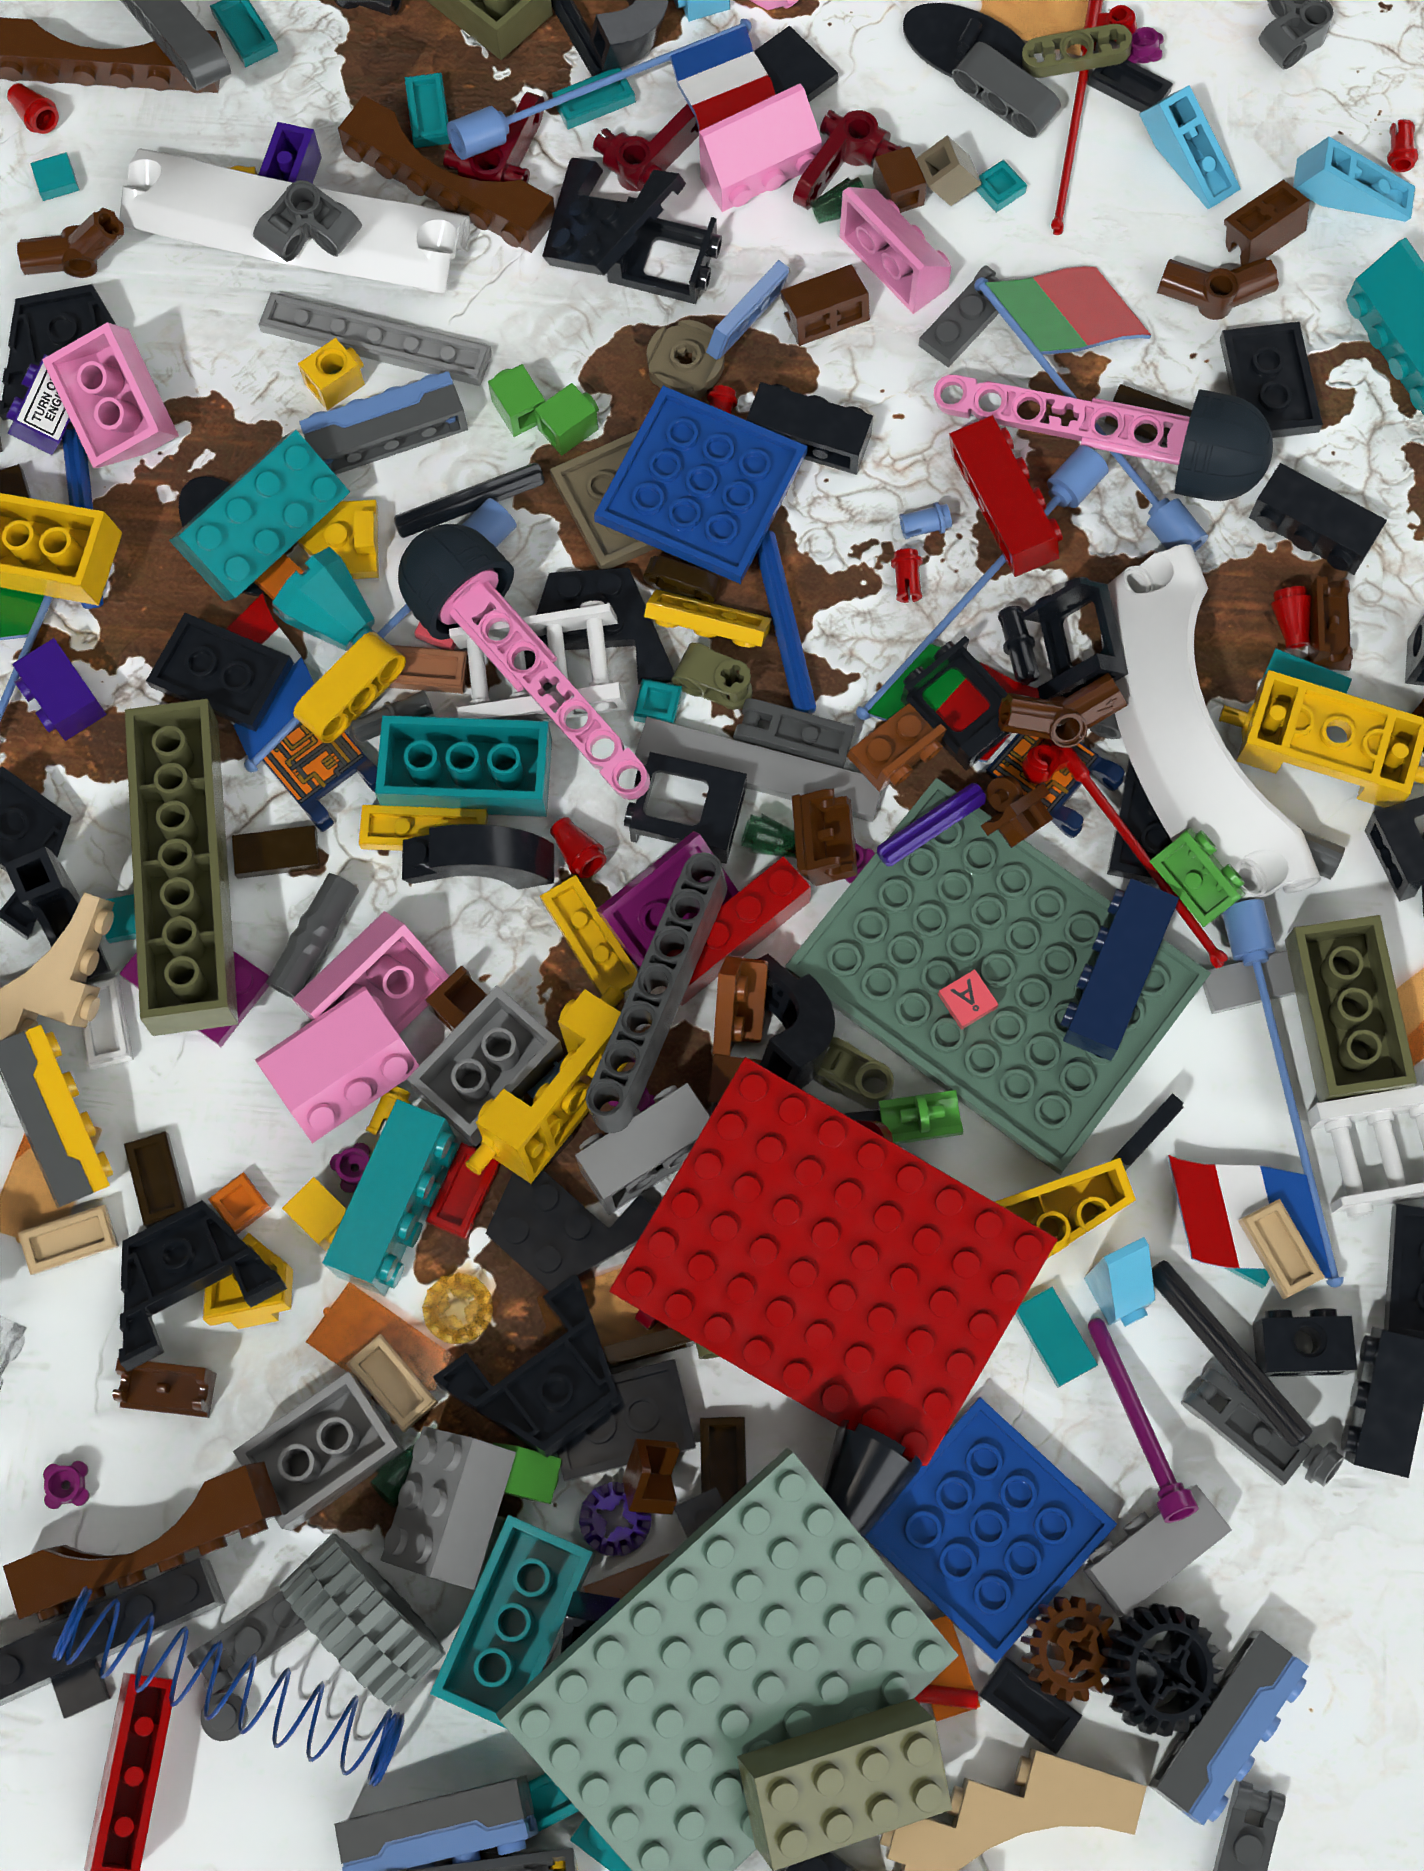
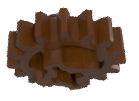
M1057 1596L1054 1597V1608L1046 1604L1038 1606L1039 1613L1042 1616L1040 1620L1027 1619L1026 1622L1033 1629L1032 1636H1021V1642L1030 1645V1652L1024 1654L1021 1659L1022 1662L1034 1664L1035 1668L1031 1670L1028 1677L1032 1681H1043L1041 1686L1043 1693L1052 1696L1057 1694V1699L1071 1702L1073 1696L1075 1699L1088 1701L1089 1689L1102 1694L1104 1691L1101 1690L1103 1687L1101 1679L1103 1677L1109 1678V1676L1102 1675L1099 1672L1100 1667L1108 1665V1657L1104 1656L1099 1649L1112 1647L1113 1641L1110 1639L1107 1631L1112 1626L1114 1620L1109 1616H1099L1102 1606L1091 1602L1086 1604L1085 1598L1071 1596L1070 1600H1068V1598ZM1069 1617H1074L1073 1620L1067 1619L1064 1626H1056L1060 1621ZM1079 1671H1086L1083 1675L1076 1678Z

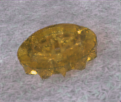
M460 1272L441 1276L432 1287L427 1289L422 1306L425 1324L430 1332L443 1342L450 1344L471 1342L482 1335L491 1322L493 1315L491 1294L477 1277ZM450 1292L460 1301L466 1299L469 1301L475 1298L464 1308L467 1321L465 1325L454 1314L448 1317L447 1315L440 1317L451 1307L448 1295Z

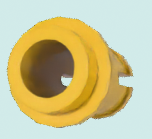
M396 1086L381 1096L372 1119L365 1130L376 1135L383 1119L387 1122L396 1100L411 1104L408 1101L411 1093Z

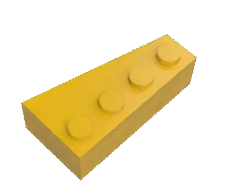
M1121 1158L995 1202L1058 1239L1048 1256L1049 1258L1134 1202L1136 1198Z

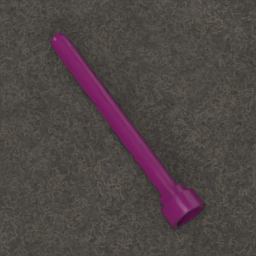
M1100 1318L1091 1319L1088 1323V1330L1160 1488V1491L1157 1493L1159 1497L1157 1507L1165 1523H1173L1185 1519L1199 1509L1190 1489L1184 1488L1183 1483H1177L1105 1322Z

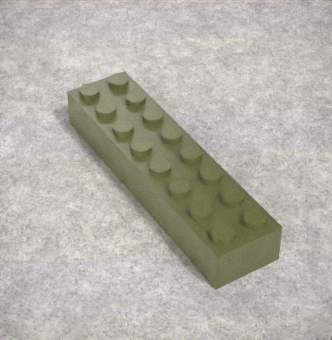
M208 699L125 709L140 1019L152 1036L238 1025L218 720Z

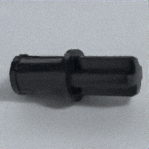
M1009 606L1002 609L998 615L1005 638L1003 650L1005 654L1010 656L1015 679L1022 685H1029L1031 682L1037 681L1040 675L1033 651L1035 639L1029 635L1026 622L1021 617V613L1024 612L1022 607Z

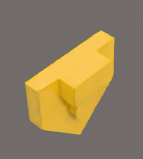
M376 500L339 502L297 541L299 546L310 556L328 547L332 548L342 558L353 579L379 578L378 505Z
M247 1233L242 1241L248 1247H251L281 1277L287 1289L250 1308L244 1300L233 1273L205 1288L203 1320L209 1326L231 1322L237 1329L279 1321V1312L291 1310L293 1269L250 1233Z

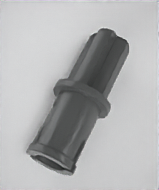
M422 690L392 704L389 701L385 702V708L353 720L351 728L355 738L359 742H364L381 734L382 715L427 717L433 715L434 712L427 694Z

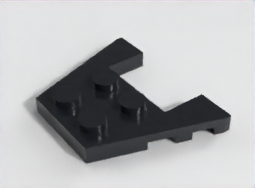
M571 158L542 257L550 266L604 276L638 239L634 233L647 219L655 220L664 210L661 203L672 191L678 195L685 187L686 182L679 173L653 170L634 203L592 197L589 195L603 173V169L596 161Z
M93 284L15 299L8 342L10 352L7 368H4L2 379L4 384L2 401L0 400V417L2 420L8 419L6 415L15 396L21 399L24 398L28 387L21 383L31 363L38 366L44 354L51 355L107 322L116 325Z
M629 568L554 572L548 574L536 615L580 608L582 603L588 601H602L604 604L610 603L617 615L618 624L603 626L605 648L636 647L638 685H641L642 679L672 683L674 670L652 620L644 617L646 606ZM587 629L563 632L565 650L589 649ZM547 635L538 636L548 647ZM525 650L526 669H529L535 662V653ZM549 682L545 683L543 686L544 690L548 691L552 688V684Z
M3 766L0 767V868L7 872L4 863L42 847L51 850L58 858L72 816ZM15 891L1 908L0 921L28 940L37 918L27 906L20 903Z
M572 1134L531 1184L513 1172L485 1233L548 1292L574 1273L579 1278L600 1266L599 1264L635 1246L656 1210L654 1206L639 1195L615 1223L608 1228L550 1177L544 1170L574 1139Z
M203 1200L122 1241L121 1291L124 1293V1312L120 1314L119 1329L123 1332V1348L119 1349V1361L127 1372L164 1353L152 1320V1315L233 1273L244 1300L250 1308L287 1289L281 1277L251 1247H248Z
M575 1273L543 1296L545 1304L567 1332L503 1380L491 1386L467 1353L433 1376L437 1385L442 1390L547 1458L621 1403L580 1280Z

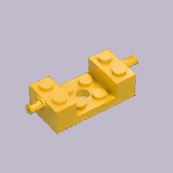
M1268 670L1258 688L1254 704L1249 708L1248 712L1226 706L1225 704L1221 710L1219 722L1222 721L1242 728V744L1236 762L1275 774L1283 762L1359 785L1360 788L1356 799L1383 808L1405 802L1411 794L1414 782L1424 784V767L1419 766L1424 747L1423 717ZM1331 726L1342 728L1347 734V741L1344 743L1333 742L1327 736L1326 728Z
M610 985L601 998L584 989L576 1000L572 999L564 1006L558 1023L568 1054L561 1063L560 1072L550 1084L545 1083L539 1088L534 1096L532 1106H529L504 1088L495 1099H489L482 1106L476 1121L482 1136L481 1145L470 1159L465 1162L472 1172L480 1175L493 1158L531 1184L589 1112L585 1099L587 1090L621 1014L615 1007L624 998V994L617 987ZM624 1063L621 1066H619L617 1071L621 1072L627 1063Z

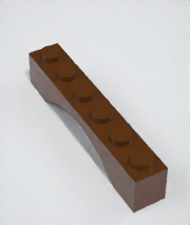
M0 17V79L13 82L23 80L39 81L48 84L71 83L83 86H116L123 89L134 87L158 91L181 90L193 93H218L220 80L196 91L155 41L123 49L84 47L59 39L45 31L32 19ZM206 30L222 49L217 31Z
M364 95L338 127L343 151L350 159L358 163L361 161L375 168L386 179L393 178L403 183L414 194L427 196L438 202L448 212L468 215L474 226L499 235L512 247H521L532 253L550 229L555 212L554 199L551 195L523 180L506 182L479 181L458 176L438 167L426 159L409 142L400 128L394 111Z
M265 1462L247 1464L205 1481L195 1500L178 1522L157 1540L135 1552L103 1555L84 1552L68 1545H60L42 1549L3 1566V1570L19 1620L37 1615L40 1623L66 1613L65 1604L78 1599L85 1586L88 1589L92 1588V1594L88 1603L94 1602L107 1596L105 1591L107 1586L118 1583L119 1589H124L146 1580L145 1571L158 1566L160 1573L186 1564L185 1554L199 1549L200 1555L204 1556L227 1547L226 1537L239 1532L241 1539H245L269 1529L266 1521L282 1515Z

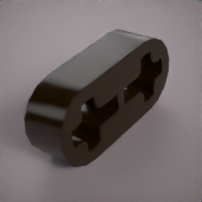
M662 556L651 557L643 575L644 581L655 589L709 603H714L721 586V581L712 573Z

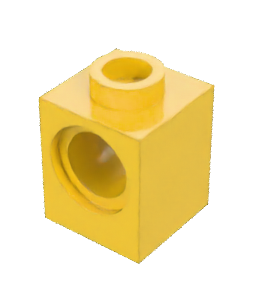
M336 337L298 363L304 384L327 411L365 385L360 370L364 365L359 355L352 347L345 349ZM334 370H341L336 374H329Z
M315 1177L282 1207L325 1251L329 1249L347 1210Z

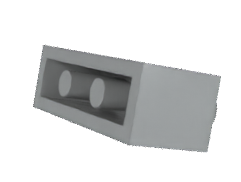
M1197 1484L1187 1488L1191 1490L1199 1507L1191 1516L1177 1522L1165 1523L1160 1511L1150 1518L1143 1512L1123 1528L1128 1535L1114 1546L1110 1540H1107L1089 1555L1092 1564L1083 1571L1117 1616L1127 1615L1232 1531Z

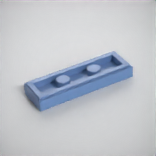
M778 260L715 327L706 351L707 354L716 360L721 359L780 295V290L783 289L790 272L787 265Z

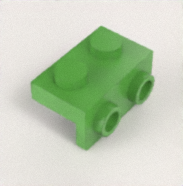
M1191 828L1181 833L1179 838L1149 862L1204 928L1246 895L1240 888L1245 882L1230 864L1223 867L1213 853L1217 851V848L1211 839L1202 830L1196 834Z

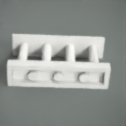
M588 601L582 603L580 608L521 617L537 636L547 635L548 648L557 657L553 664L567 679L563 632L587 629L593 681L589 683V687L577 688L578 692L598 714L628 709L625 691L619 682L614 683L613 680L609 679L603 626L618 624L617 615L610 603L604 604L602 601ZM502 621L494 623L489 628V638L494 641L504 639L509 633V624ZM461 627L449 629L450 638L459 649L467 648L472 700L469 702V706L457 707L458 718L552 721L525 689L518 692L512 686V694L509 695V699L494 702L492 699H489L484 653ZM524 651L518 653L514 659V667L519 670H526ZM552 685L549 693H545L550 694L559 706L565 702L558 692L556 685ZM574 709L567 715V718L587 716L588 713L582 709Z
M1424 1085L1316 1103L1307 1112L1310 1129L1325 1127L1326 1133H1331L1347 1195L1340 1197L1330 1205L1332 1213L1346 1211L1347 1217L1353 1218L1373 1213V1206L1424 1198V1183L1407 1185L1391 1121L1395 1120L1394 1115L1409 1113L1410 1118L1416 1119L1424 1149ZM1367 1120L1368 1125L1374 1127L1389 1189L1364 1192L1348 1130L1352 1128L1351 1122Z

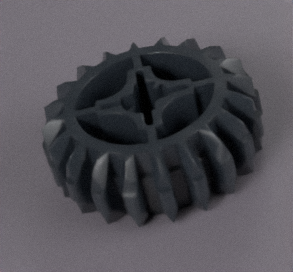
M1158 1603L1149 1605V1608L1136 1607L1133 1609V1617L1127 1615L1118 1617L1121 1631L1115 1629L1107 1631V1634L1113 1641L1112 1647L1099 1649L1104 1656L1108 1657V1665L1100 1667L1099 1672L1102 1675L1109 1676V1681L1101 1690L1105 1694L1113 1696L1109 1707L1115 1712L1122 1713L1121 1720L1127 1725L1136 1726L1140 1732L1149 1735L1156 1732L1157 1735L1164 1737L1172 1736L1173 1731L1178 1733L1189 1732V1722L1197 1724L1202 1719L1200 1708H1208L1212 1704L1209 1699L1210 1691L1217 1692L1221 1689L1216 1682H1213L1214 1674L1224 1669L1212 1661V1658L1220 1649L1215 1645L1207 1644L1212 1632L1208 1631L1207 1628L1199 1627L1200 1619L1192 1614H1186L1182 1608L1176 1606L1165 1607V1605ZM1167 1631L1163 1640H1157L1152 1648L1143 1647L1154 1635ZM1171 1690L1177 1691L1170 1701L1155 1707L1158 1700H1164Z

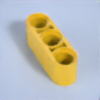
M375 631L364 634L301 697L294 708V717L323 743H330L336 740L351 725V722L356 720L401 674L406 663L405 657Z

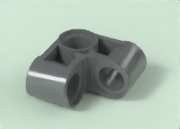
M1267 0L1269 9L1276 19L1264 28L1258 40L1264 50L1283 70L1288 69L1301 58L1324 44L1332 21L1333 8L1326 0Z
M299 180L289 185L272 208L262 215L254 228L253 238L285 262L292 261L300 253L309 237L327 253L338 257L362 228V224L357 216L346 206L334 201L314 184ZM302 202L313 203L312 207L307 210L296 209Z

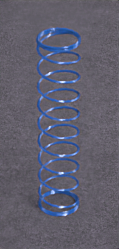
M83 1587L53 1651V1659L57 1658V1661H60L66 1651L65 1663L66 1665L72 1664L108 1611L116 1603L100 1668L101 1679L107 1678L112 1673L143 1625L150 1618L136 1674V1693L142 1692L148 1686L178 1639L184 1633L170 1690L169 1701L171 1707L177 1706L183 1700L218 1647L204 1705L205 1720L209 1721L218 1714L252 1662L239 1714L238 1729L240 1734L247 1733L255 1725L285 1678L273 1727L272 1741L274 1748H279L288 1741L318 1694L307 1740L306 1754L308 1761L313 1762L324 1753L351 1710L341 1752L340 1767L342 1774L347 1776L359 1766L383 1728L380 1743L370 1767L367 1783L375 1787L382 1780L402 1732L405 1719L404 1713H394L391 1718L392 1710L391 1708L388 1709L358 1760L348 1771H345L347 1744L358 1704L357 1695L353 1696L325 1744L314 1757H311V1743L325 1687L323 1681L317 1685L289 1732L281 1742L277 1743L279 1720L291 1675L290 1668H286L253 1720L243 1730L245 1707L257 1662L255 1654H252L247 1659L221 1702L208 1716L210 1698L222 1654V1641L219 1640L212 1646L184 1691L174 1702L175 1688L188 1640L189 1630L187 1626L178 1631L148 1678L139 1688L141 1673L154 1626V1614L150 1612L141 1620L115 1661L105 1672L119 1616L120 1602L116 1598L106 1606L76 1652L70 1658L79 1621L92 1594V1588Z

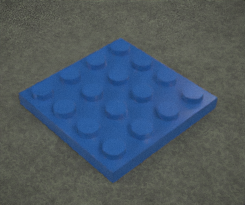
M662 386L595 511L594 520L601 525L741 584L807 454V446Z
M979 1397L944 1436L929 1464L921 1466L918 1474L864 1539L939 1611L947 1616L994 1663H998L1029 1627L1026 1622L1027 1619H1036L1040 1614L1038 1606L1040 1604L1048 1605L1090 1557L1089 1555L1096 1550L1116 1527L1117 1523L989 1404Z

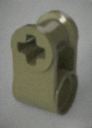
M699 643L689 644L671 680L674 685L682 686V691L689 695L702 697L732 710L743 708L745 699L752 698L753 694L750 683V669L745 663L715 652L711 648Z
M832 1037L822 1065L813 1080L833 1092L848 1097L865 1108L879 1109L878 1102L889 1100L893 1095L894 1079L890 1068L884 1063L862 1053L850 1043L840 1038ZM869 1078H879L885 1083L886 1087L879 1093H870L863 1088L862 1084Z

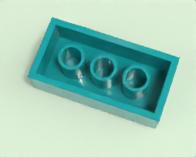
M294 430L281 438L169 541L224 602L229 601L240 595L342 501L350 491L301 434Z
M382 715L375 788L378 802L384 806L486 809L488 815L547 817L552 750L549 722Z
M396 1100L322 1262L337 1277L382 1296L386 1295L389 1287L394 1289L397 1286L404 1271L405 1265L401 1263V1259L407 1246L413 1248L420 1236L423 1224L418 1221L425 1206L430 1208L433 1205L440 1190V1183L436 1181L442 1167L448 1168L457 1152L458 1143L454 1142L456 1136L446 1118L401 1100Z
M508 1515L430 1694L506 1728L500 1722L496 1713L550 1664L564 1630L565 1615L573 1592L581 1591L596 1554Z

